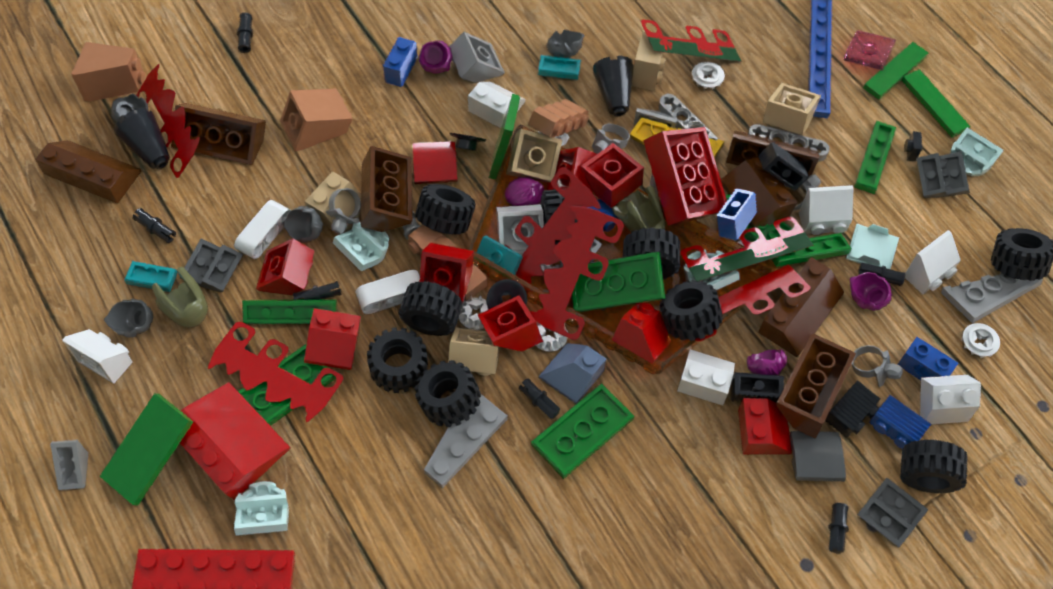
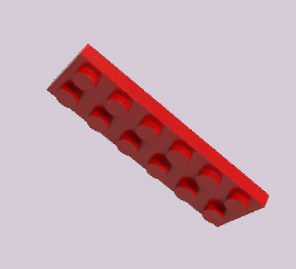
M138 549L132 589H292L295 551Z

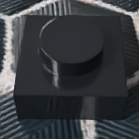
M913 131L910 138L905 141L904 152H907V161L916 162L917 157L922 151V132Z

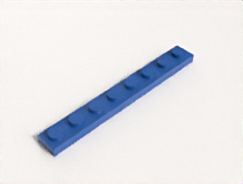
M811 0L808 91L821 95L813 117L829 118L832 0Z

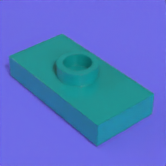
M541 55L538 75L578 80L581 60Z
M488 236L482 237L475 257L510 277L516 275L523 258L519 253Z
M132 261L124 281L129 285L152 289L154 283H157L163 291L170 292L178 272L173 268Z

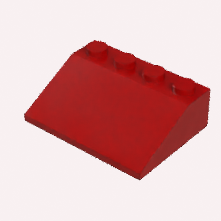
M705 127L662 131L643 140L668 226L718 214V211H721L720 208H723L727 199Z
M229 382L181 410L194 422L180 444L217 486L234 501L239 493L242 495L251 484L257 481L291 449Z

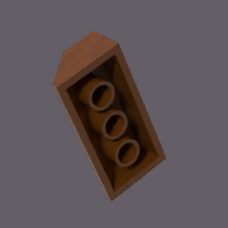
M190 103L175 105V110L184 107V129L189 126L191 127L190 139L195 140L197 137H200L195 153L253 165L264 141L266 120ZM172 140L171 147L177 148L174 140Z
M734 130L726 163L739 166L745 160L758 158L759 154L771 142H775V144H778L779 147L781 146L782 149L803 163L808 177L813 174L820 156L818 151Z
M69 140L48 143L35 159L44 175L117 204L142 172L138 167Z
M370 146L362 162L361 227L384 232L411 224V157Z
M812 257L799 272V275L811 289L795 298L788 297L784 292L764 318L758 333L797 358L805 348L811 334L816 333L844 294L832 270ZM800 283L789 286V291L792 293H798L804 289V286Z
M814 333L811 334L776 404L794 429L815 439L817 438L856 355L855 352Z

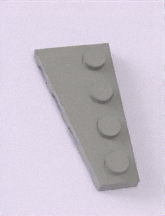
M1000 273L996 276H983L980 280L974 282L969 280L961 282L959 286L943 287L941 294L973 324L1040 286L1043 279H1035L1034 281L1019 280Z
M483 395L479 398L481 401L480 405L475 406L477 411L475 414L469 415V420L465 421L464 419L460 421V425L456 426L454 423L451 427H448L424 468V473L441 488L458 473L508 419V415Z

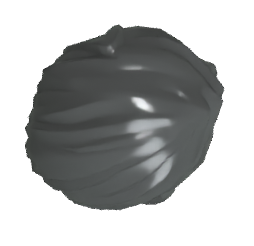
M563 30L561 34L555 31L548 39L546 47L550 54L555 57L571 58L582 48L585 35L569 30Z
M135 94L117 98L112 102L111 116L121 124L126 120L124 116L129 112L141 108H146L149 111L148 103L144 98H138Z
M309 206L294 208L283 222L289 236L300 243H308V241L311 242L317 239L323 229L322 218H320V215L314 208H309Z
M134 298L122 300L111 308L108 315L104 318V322L118 335L132 338L149 329L153 319V312L142 300H134Z

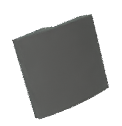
M962 151L939 156V153L917 157L924 198L948 197L970 193Z
M200 239L184 268L200 287L223 292L243 254L223 244L219 247Z
M800 431L790 432L793 452L792 466L796 480H846L844 454L839 432H819L816 439Z
M886 478L857 515L899 548L929 509L890 479Z

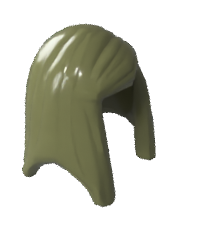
M652 185L645 188L648 196L637 190L612 208L617 218L623 221L631 233L643 228L665 229L666 220Z
M179 267L177 272L184 283H181L178 289H174L169 294H165L161 287L154 283L152 289L157 298L155 301L158 308L175 323L183 327H196L206 318L208 311L207 301L194 278L184 267Z

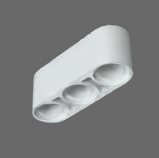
M269 200L239 234L234 244L235 249L252 259L259 258L284 228L283 222L286 220L291 209L274 200Z
M408 270L358 287L355 293L364 314H372L400 305L407 286L419 281L420 275L418 271Z

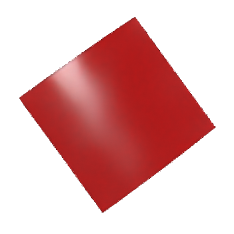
M455 141L413 143L415 184L458 182Z

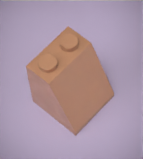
M85 42L71 73L84 101L87 102L136 93L146 79V73L143 71L140 58H138L135 49Z
M336 88L292 90L289 93L280 122L294 150L300 151L346 134L352 123V115Z

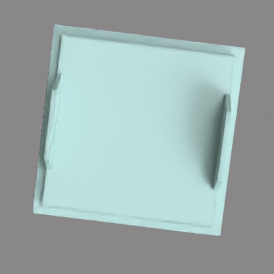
M856 224L850 243L852 250L847 254L846 259L859 264L867 263L879 267L884 265L887 269H891L899 237L890 235L887 228L875 224L869 227Z

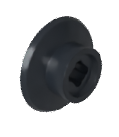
M449 133L450 136L457 138L455 146L457 148L476 151L477 143L486 141V139Z
M511 279L496 282L489 289L486 299L488 309L504 303L502 301L503 295H509V299L520 295L525 305L527 304V294L524 287Z

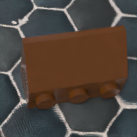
M759 158L745 160L721 178L722 186L730 196L735 192L734 189L746 190L756 194L755 200L757 202L755 204L757 213L749 223L752 228L770 225L776 220L790 217L797 205V201L786 186L763 170Z

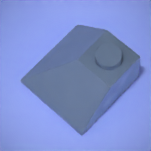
M567 343L539 375V379L577 404L604 372L606 358L587 345Z

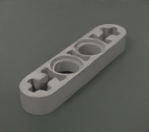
M665 94L660 98L659 110L675 119H677L676 116L678 115L687 117V120L684 121L677 119V129L705 127L708 138L718 139L676 96Z
M753 125L748 132L751 135L758 133L759 137L766 138V136H769L768 139L771 140L774 137H779L783 142L791 145L796 142L801 143L804 148L809 146L810 150L814 151L819 149L821 153H819L818 162L825 160L830 150L829 145L822 140L764 125Z

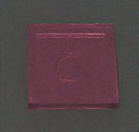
M857 30L843 60L883 71L895 46L896 39Z

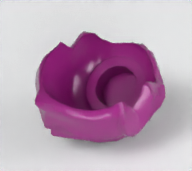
M440 40L425 43L420 52V65L426 72L428 71L433 74L449 71L453 58L451 48Z
M518 177L508 184L505 192L506 201L512 206L540 205L544 186L532 178Z
M865 272L850 278L852 299L860 308L876 311L890 304L892 300L890 283L885 278L871 272Z
M767 350L747 357V367L751 374L779 376L782 369L787 365V356L783 350Z

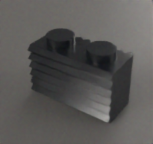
M771 142L758 156L763 170L793 191L798 189L808 179L803 163L782 149L781 146L779 147L775 142Z
M735 372L731 381V401L742 402L743 398H768L777 403L784 390V376Z
M857 380L829 411L825 421L846 438L852 432L857 435L865 426L863 420L866 416L871 419L879 410L877 403L881 398Z

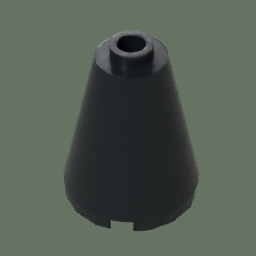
M617 56L615 60L605 57L593 65V74L609 113L615 117L624 116L630 107L633 62L632 59L625 56Z
M146 108L136 109L127 113L124 116L126 120L121 124L118 121L114 127V133L117 138L152 169L166 167L170 156L154 113L151 110L150 112L147 111Z

